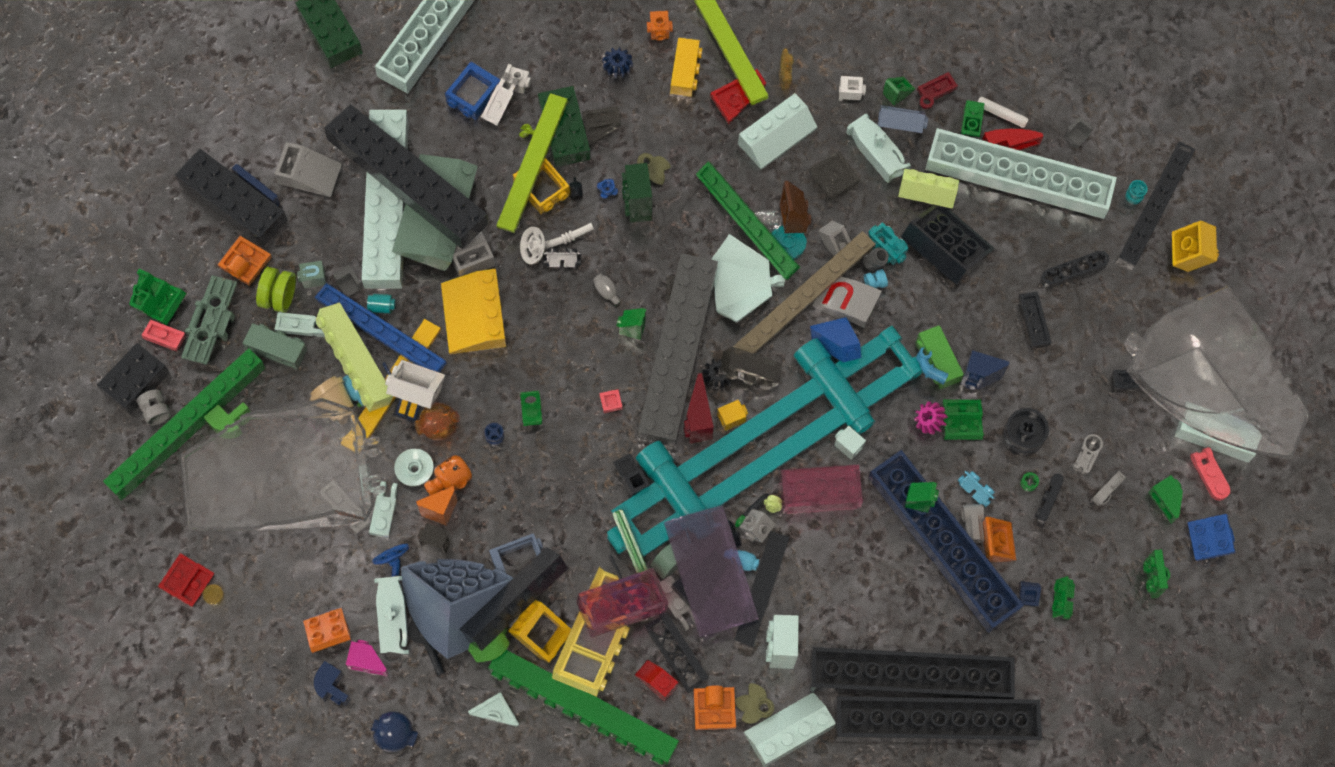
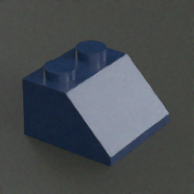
M972 350L961 384L971 390H980L1002 379L1010 362Z

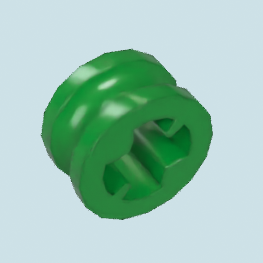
M1028 472L1023 475L1020 485L1025 491H1034L1039 484V477L1035 473ZM1029 478H1031L1032 483H1034V485H1027L1028 482L1025 481V479L1028 480Z

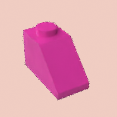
M364 640L351 641L346 661L348 669L388 676L387 669L373 647L369 645V642Z

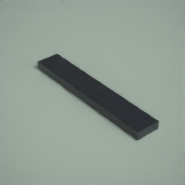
M773 531L770 532L734 639L735 643L753 648L790 537Z

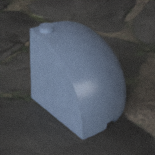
M437 559V563L426 564L425 561L401 567L404 597L413 621L428 643L447 659L468 650L470 642H468L460 628L513 579L496 568L492 571L484 568V564L465 560Z

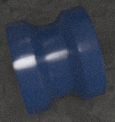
M490 423L486 426L484 434L488 444L493 446L501 444L504 440L503 427L498 423Z

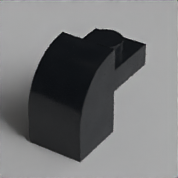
M631 453L613 462L622 480L621 482L630 496L650 486L642 469L638 468Z

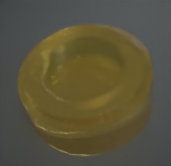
M209 585L203 591V598L207 604L215 606L223 601L224 592L218 585Z

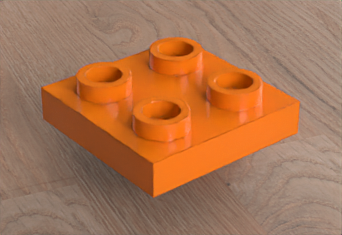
M239 236L218 263V266L250 286L272 256L262 248Z
M342 608L303 621L312 653L351 640Z
M707 686L705 688H694L695 730L736 729L734 687Z

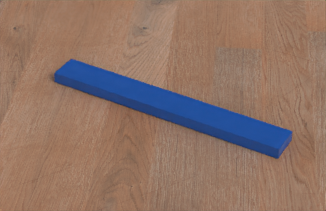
M326 283L315 296V299L326 307L340 303L353 325L413 364L436 372H440L447 364L446 360Z

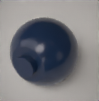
M389 711L380 715L378 720L374 719L370 731H373L375 744L383 751L391 753L399 752L406 746L413 747L418 734L417 731L412 729L410 719L397 711Z

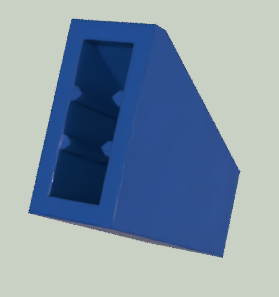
M846 317L810 326L811 340L818 338L830 355L842 362L861 358L860 342Z

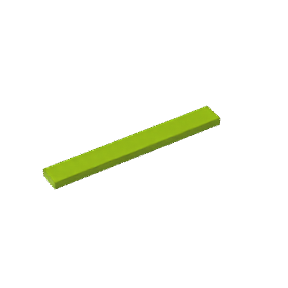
M694 0L751 105L768 99V93L715 0Z
M550 93L497 222V228L515 233L568 103L567 98Z

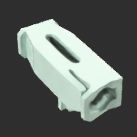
M864 114L849 124L846 133L852 135L858 149L887 183L891 182L894 178L903 176L904 170L902 169L910 170L911 165L909 163L904 164L905 160L900 150L886 133L869 119L868 114Z
M402 576L376 578L374 581L378 583L376 607L380 653L410 654L409 650L401 648V646L406 647L408 643L406 602L403 588L400 584Z

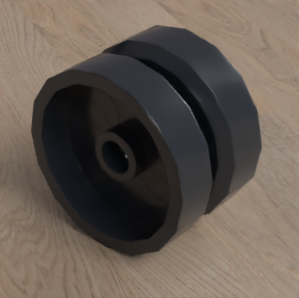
M1021 408L1015 411L1005 424L1002 433L1003 442L1006 448L1013 454L1031 456L1037 453L1046 441L1049 434V425L1045 416L1039 411L1031 408Z

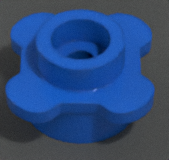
M606 179L597 184V189L600 190L601 198L603 199L618 193V189L615 188L614 180Z

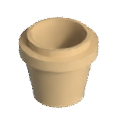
M336 376L315 388L310 393L311 397L309 399L312 404H316L332 421L340 418L354 407L343 384L344 380Z

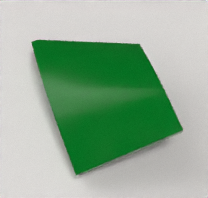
M138 269L137 274L139 278L137 284L133 287V295L129 305L156 321L167 325L187 293L144 270Z

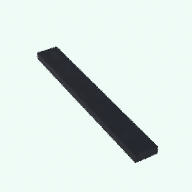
M1180 141L1178 142L1117 260L1118 262L1133 269L1135 268L1196 150L1195 148Z

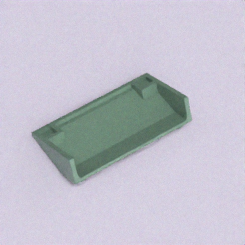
M419 155V159L469 199L478 166L460 159ZM405 204L392 252L445 271L452 262L456 244Z

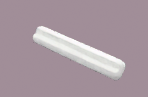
M980 97L978 102L985 103L984 110L1022 128L1028 123L1027 117L989 99Z

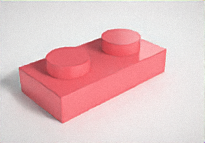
M153 320L149 321L142 333L143 339L178 352L186 337L184 332Z

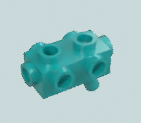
M882 222L879 226L875 225L869 230L868 237L876 244L873 249L883 248L888 252L887 263L890 262L894 265L898 262L901 264L907 258L908 247L903 239H899L891 227L886 226Z

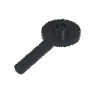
M412 620L408 626L410 639L417 644H424L437 675H444L445 671L434 647L423 637Z

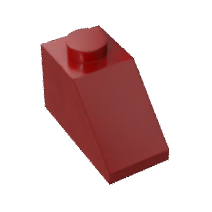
M649 660L634 675L664 702L678 687L677 680L663 668Z

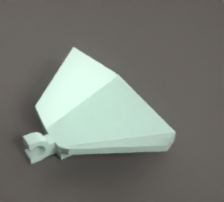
M730 234L712 257V260L718 261L714 282L716 312L735 322H739L772 297L771 287L784 286L785 279L782 275L770 277L768 259Z

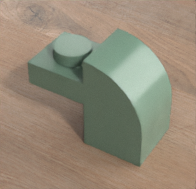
M685 535L678 541H673L655 557L651 567L664 580L677 571L684 561L696 554L698 549Z

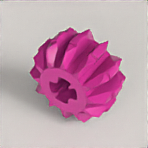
M930 401L926 403V406L920 405L921 410L915 411L918 414V417L914 418V421L918 422L916 427L922 429V432L925 434L929 432L933 435L936 430L938 432L942 431L940 426H945L946 423L943 420L948 418L946 414H943L945 408L940 407V404L936 402L932 404Z

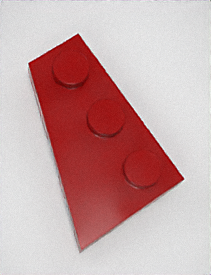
M755 69L757 76L759 77L762 85L765 88L766 81L764 80L758 69ZM738 79L710 93V97L728 124L750 103Z

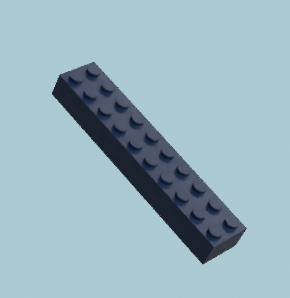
M902 450L870 471L868 479L988 633H991L1023 608V603L939 497L937 502H935L934 508L930 507L928 513L905 507L910 484L927 481Z

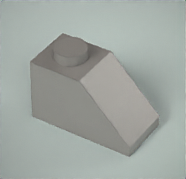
M831 221L818 230L824 245L833 256L851 242L844 225L835 221Z

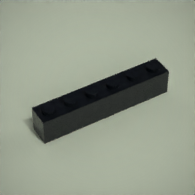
M548 547L539 553L460 628L468 642L481 651L486 648L569 569L562 557Z

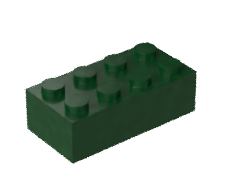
M299 0L295 2L299 16L330 69L363 53L360 41L335 0Z
M574 86L538 93L541 114L550 93L567 98L568 100L550 145L554 167L590 160V148Z

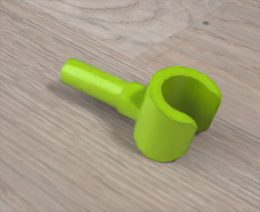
M524 124L520 128L524 131H521L519 136L526 138L529 134L533 135L535 130L529 124Z

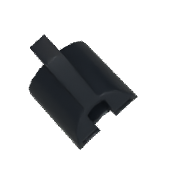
M573 177L574 182L569 184L570 197L583 196L582 183L576 181V177Z

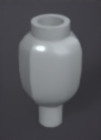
M601 273L593 279L595 289L604 299L611 300L615 306L621 302L617 297V289L608 276H603Z

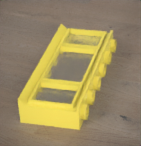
M600 567L598 568L552 675V679L596 697L599 691H604L608 681L605 677L607 673L611 674L615 665L613 658L615 655L619 656L623 646L620 642L622 638L626 639L630 627H627L628 620L625 624L623 623L611 597L612 593L623 589L618 576L608 573ZM624 579L625 584H626L627 587H630V586L636 584V583H633V582H631V581H628V580Z

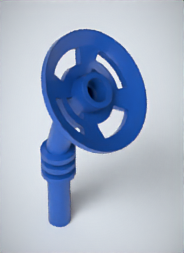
M401 544L390 548L376 556L372 563L375 565L389 563V566H392L391 577L399 576L401 562L399 558L407 552L409 545Z

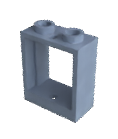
M880 105L877 123L879 127L922 133L923 129H927L928 118L925 116L924 111Z
M533 533L489 550L495 568L506 573L500 557L532 545L537 556L541 553L540 550L543 549L540 538L536 539Z

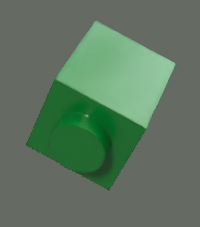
M646 309L624 310L623 316H619L616 327H619V334L641 340L646 325Z
M1172 475L1153 486L1148 492L1171 524L1179 518L1183 495L1180 482L1174 479Z

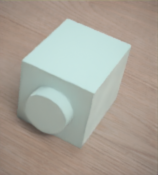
M848 426L845 430L841 429L835 435L836 441L834 446L852 460L863 449L866 440Z

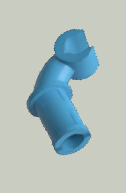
M924 347L921 348L916 359L925 378L929 377L943 385L948 377V373L933 367V364L930 365L929 359L932 356V352L930 351L925 356L922 352Z

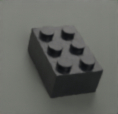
M136 343L97 386L104 395L131 415L139 407L136 401L137 398L147 391L155 390L170 372L161 361Z

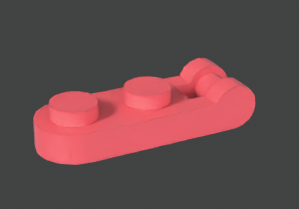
M1204 448L1200 453H1192L1190 455L1191 460L1210 496L1218 501L1227 498L1230 494V487L1213 456L1211 448ZM1206 459L1207 464L1203 465L1202 460Z

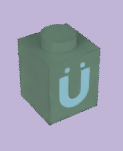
M322 261L299 264L300 271H297L298 282H302L304 288L324 286L326 284L325 268Z

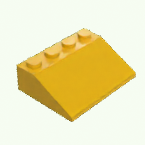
M496 269L476 271L441 283L449 354L506 347Z

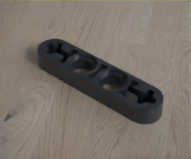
M1096 251L1049 268L1042 273L1040 282L1044 287L1052 288L1102 270L1109 262V255L1104 251ZM1098 257H1099V259H1104L1103 263H1101L1100 261H1098V262H1095V261L1097 260ZM1084 262L1088 265V269L1081 270L1078 264ZM1064 268L1069 269L1071 275L1064 276L1061 270ZM1047 275L1054 277L1052 282L1049 279L1046 280Z

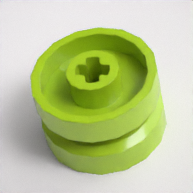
M266 267L257 288V306L265 309H270L273 306L274 311L286 313L295 293V273L283 271L280 274L279 269Z

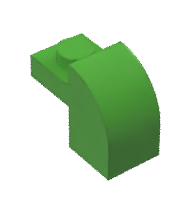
M243 402L229 415L217 405L203 418L217 434L224 437H232L242 432L239 424L245 423L252 413Z
M507 628L482 651L470 643L468 651L476 662L496 659L506 651L510 643L505 636Z

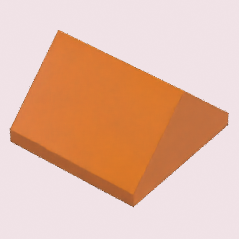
M452 486L420 499L416 503L421 516L447 526L457 504V497Z
M985 517L983 521V546L986 558L990 563L1016 561L1012 523L992 517Z

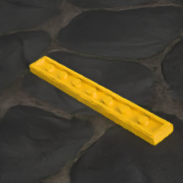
M424 319L412 339L429 349L440 333L441 328ZM400 355L390 370L391 374L394 366H398L401 360L410 361ZM393 396L388 406L371 412L365 407L341 443L342 446L359 455L397 397Z

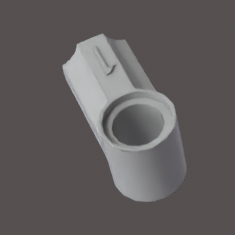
M962 505V521L965 522L967 534L975 544L984 542L983 505Z

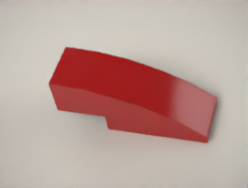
M999 129L984 132L982 141L1020 151L1040 145L1043 133L1025 129Z

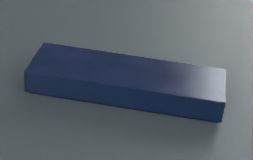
M235 164L232 167L236 176L277 206L280 205L278 196L239 164Z

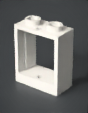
M401 360L398 366H394L392 374H389L386 379L385 385L388 386L386 394L430 409L442 390L445 375Z

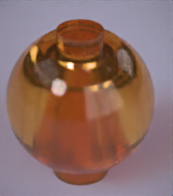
M433 403L430 409L426 407L423 409L419 420H415V428L419 435L424 434L433 441H443L455 433L459 422V415L457 411H454L452 407L445 403Z

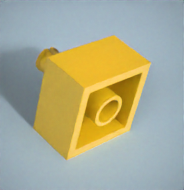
M1200 220L1172 231V259L1174 267L1189 272L1217 261L1219 250L1217 249L1216 226Z

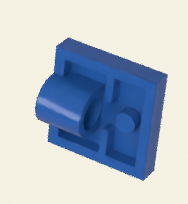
M1227 514L1188 522L1196 561L1236 553L1234 534Z

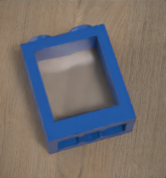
M470 62L446 91V102L451 108L459 109L467 118L471 117L477 120L485 110L497 84L499 85L501 80L473 62Z

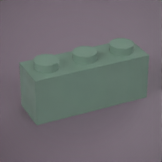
M252 323L243 341L246 350L249 348L255 354L298 370L307 352L303 340L296 337L293 339L289 338L281 331H271L263 324L256 325Z

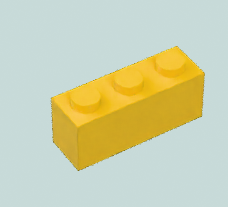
M678 37L670 94L692 97L693 90L697 89L698 80L695 79V74L699 75L700 64L697 63L698 58L701 59L703 49L699 47L700 40Z

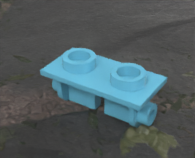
M965 471L967 476L964 477L962 475L957 480L960 483L959 485L969 494L975 489L977 492L972 497L979 504L987 507L991 503L990 498L996 499L993 495L995 491L987 484L983 486L979 482L981 478L974 471L971 473Z

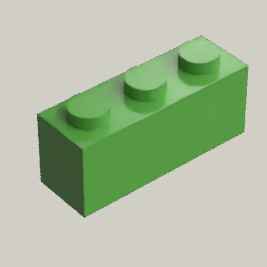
M940 325L920 332L916 339L918 350L920 351L924 347L922 352L925 356L931 351L930 365L933 364V367L948 373V377L943 385L933 380L934 383L938 384L940 389L960 382L964 374Z

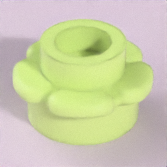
M769 495L764 500V505H766V509L769 512L775 513L781 510L782 500L778 496Z

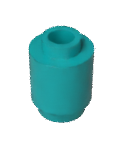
M368 295L367 310H371L372 313L391 314V311L395 310L396 300L392 299V295Z

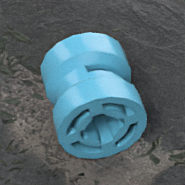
M883 269L877 270L873 274H864L866 285L874 288L888 287L887 277Z

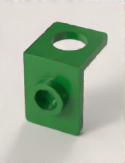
M521 392L523 426L542 424L540 392ZM533 396L536 398V401L527 403L525 399Z

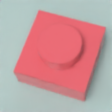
M618 389L600 393L604 413L622 410Z

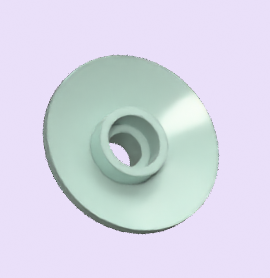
M408 449L402 452L396 459L394 466L398 480L407 486H420L430 479L434 469L432 458L421 449ZM417 467L418 471L412 472L411 469Z

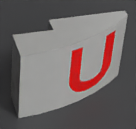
M840 277L815 300L812 307L837 319L846 317L848 321L865 328L882 291L864 283Z

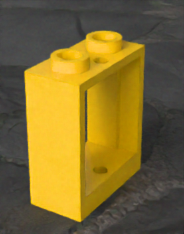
M546 158L540 172L544 170L560 189L541 203L532 193L530 194L528 200L540 214L550 211L557 202L564 201L570 194L568 183ZM518 171L513 174V182L515 181Z
M535 600L520 614L508 632L539 659L550 663L562 644L566 642L571 628L542 602ZM542 614L558 627L543 649L527 637Z

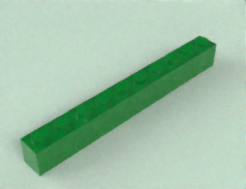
M248 348L103 481L105 485L122 501L206 424L203 418L217 405L221 408L226 406L266 369L262 360Z
M508 650L496 659H493L488 667L493 678L499 681L504 679L509 682L508 685L516 690L521 688L527 691L526 695L535 700L537 698L544 700L546 706L552 709L555 707L561 709L563 715L569 718L574 716L580 719L579 722L588 728L591 726L597 728L599 734L605 737L610 735L616 738L615 742L624 747L627 745L633 747L635 753L641 756L646 754L652 757L651 761L660 766L663 764L668 766L679 745V740L592 694L552 679V673Z

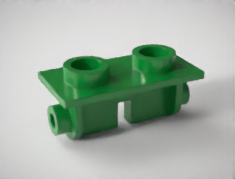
M1068 576L1056 579L1052 618L1062 616L1063 619L1069 620L1073 616V602L1067 601V598L1074 599L1075 584L1073 583L1074 580L1069 579Z

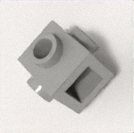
M752 509L739 528L745 533L744 537L749 541L753 542L755 540L762 543L775 523L764 512Z

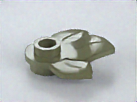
M649 153L641 154L637 159V164L644 163V159L649 160L648 171L650 181L663 185L665 179L664 171L671 168L669 162L661 156L653 157Z
M750 683L748 688L749 695L736 698L735 704L739 710L744 712L742 721L754 724L761 718L770 717L774 712V704L767 698L765 689L757 684ZM766 705L768 710L762 711L760 707Z

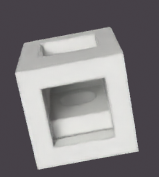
M508 64L505 72L509 73V77L503 87L509 89L513 79L517 77L519 81L514 91L524 94L525 89L530 87L532 80L529 72Z
M841 76L839 101L843 99L861 100L862 95H865L866 91L863 77Z

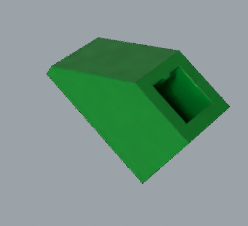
M966 101L961 122V134L980 137L985 103Z
M911 483L905 507L928 513L930 507L934 508L935 502H937L939 490H936L937 483Z

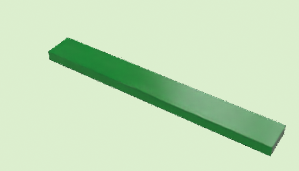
M707 162L696 173V176L782 277L788 280L800 268L798 263L711 162Z

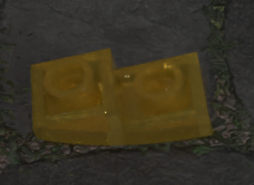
M783 48L779 68L782 91L788 90L790 82H792L791 67L794 64L792 54L788 53L787 48Z

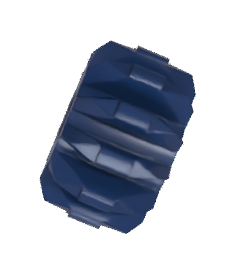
M612 47L611 52L606 51L605 57L602 59L604 71H607L608 76L614 74L615 79L618 75L623 78L625 73L629 74L630 68L633 67L632 55L628 54L627 49L621 51L620 47L618 50Z

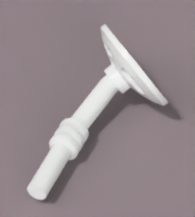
M589 223L574 231L570 230L569 233L565 232V235L561 234V237L545 241L544 235L539 228L529 227L521 238V256L526 263L536 264L542 258L544 249L563 243L566 245L567 242L574 241L575 238L594 230V228ZM527 248L533 254L531 258L528 255Z

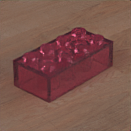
M859 465L786 469L780 472L783 514L861 509L863 497Z
M654 568L578 594L576 602L591 638L665 613L669 604Z

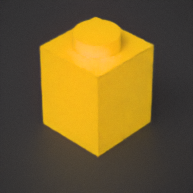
M739 400L717 408V416L724 431L746 423L748 412L745 405H741Z

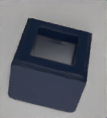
M1020 581L1019 600L1023 605L1039 606L1040 584Z

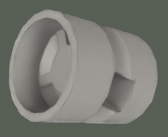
M159 390L147 391L136 400L140 410L144 412V419L149 426L161 424L171 416Z

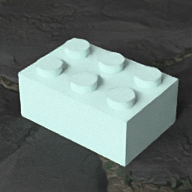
M774 615L773 620L769 621L766 631V642H769L766 650V662H769V668H794L798 657V616Z

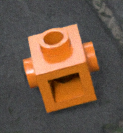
M668 11L650 12V22H647V33H651V40L662 41L669 39V32H673L672 21H669Z

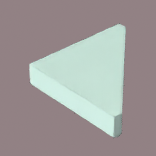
M501 692L468 711L471 716L515 727L519 726Z

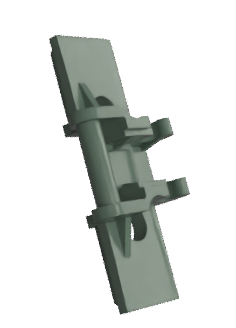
M211 276L205 295L201 301H196V308L189 327L185 329L184 333L189 335L181 356L182 359L207 365L217 337L227 341L228 334L225 331L229 321L234 322L235 315L228 311V307L237 286L236 281ZM215 298L221 300L220 305L217 307L211 306L212 300ZM203 310H207L201 327L197 328ZM203 337H208L205 341L198 340V338L202 339Z

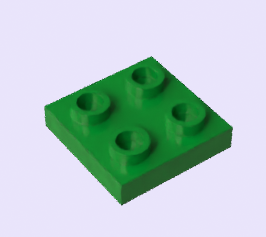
M1162 549L1154 550L1143 562L1144 573H1147L1148 577L1146 589L1148 593L1150 592L1151 598H1159L1168 589L1167 581L1170 579L1171 573L1164 565Z

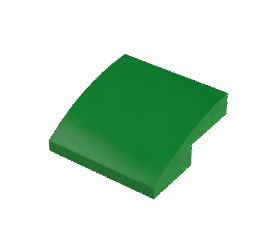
M943 399L942 407L945 408L943 414H946L948 417L943 420L946 423L943 426L944 440H983L981 400Z

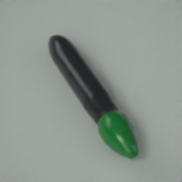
M763 494L743 515L738 517L735 527H739L743 523L745 517L748 516L752 509L758 510L764 505V500L768 498L769 494Z

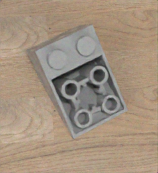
M286 142L274 175L277 183L280 185L331 197L342 168V163L305 146Z
M482 232L463 249L456 245L452 262L459 277L495 266L494 256Z

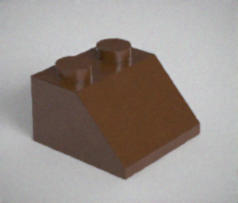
M784 181L779 202L784 233H806L808 225H811V215L807 213L808 200L805 199L802 190L789 181Z

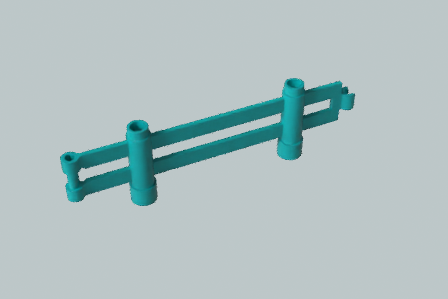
M893 326L888 327L877 337L861 347V358L847 362L839 361L836 364L831 360L832 356L818 338L810 340L793 355L804 372L811 376L812 379L678 467L661 441H656L644 448L635 459L647 476L652 478L654 483L611 510L612 514L617 510H624L643 557L685 529L693 533L698 541L708 537L717 529V525L712 520L713 516L710 514L712 511L845 423L859 435L871 428L876 421L870 415L871 412L868 408L923 373L916 356L912 357L900 342L902 337ZM891 349L903 365L895 367L856 393L846 379L883 356L886 350ZM823 394L834 407L700 497L690 486L689 482ZM666 498L676 513L641 535L632 520ZM617 526L607 532V539L617 553L621 554L627 549Z

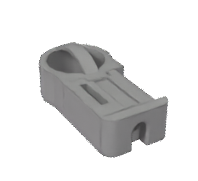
M1091 434L1084 439L1080 454L1072 466L1073 469L1085 475L1090 472L1098 453L1103 447L1101 437ZM1089 438H1093L1089 448H1087L1086 441ZM1096 441H1098L1100 447L1098 450L1092 451Z
M1118 471L1092 498V501L1098 506L1108 503L1111 494L1125 480L1126 476Z

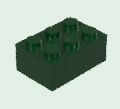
M647 163L625 165V172L622 173V197L625 203V217L629 216L630 223L652 220V191Z

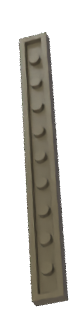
M862 231L727 351L725 356L739 369L870 252L876 244Z

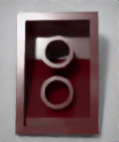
M702 373L697 376L687 411V418L684 420V436L689 438L690 444L713 439L714 426Z

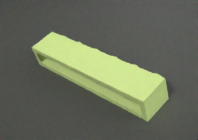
M337 303L321 308L316 317V324L322 329L327 343L333 348L334 355L341 362L344 373L352 380L353 388L358 390L362 404L367 407L369 412L388 406L393 396L386 394L388 388L385 385L386 381L342 305Z

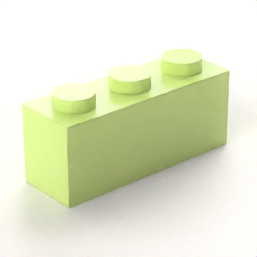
M904 168L898 197L953 208L959 180Z

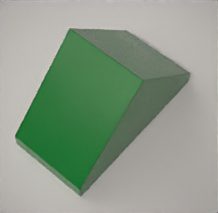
M905 77L888 78L885 81L882 94L895 106L913 93L915 88Z

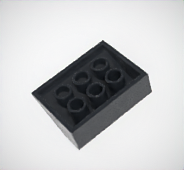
M939 205L931 206L913 219L901 235L909 245L956 285L963 281L995 249L950 209Z

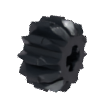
M721 358L717 363L712 359L711 364L706 363V369L702 370L704 382H708V388L714 386V391H717L718 387L721 390H725V385L730 387V380H734V375L732 374L734 372L733 367H729L728 361L723 364Z

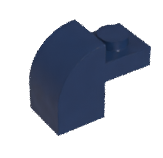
M326 661L323 662L315 674V691L324 702L331 696L330 700L338 706L341 703L347 706L351 700L350 697L336 688L344 675Z

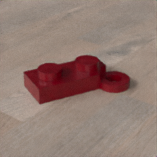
M947 72L917 87V91L921 96L919 104L922 108L930 109L934 105V100L957 90L958 85L951 74ZM924 100H929L930 103H929V104H925L923 101H924Z

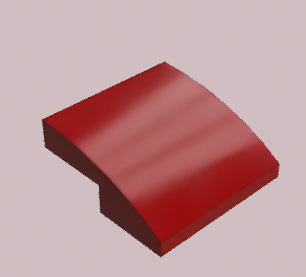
M180 553L158 585V588L193 607L215 573Z

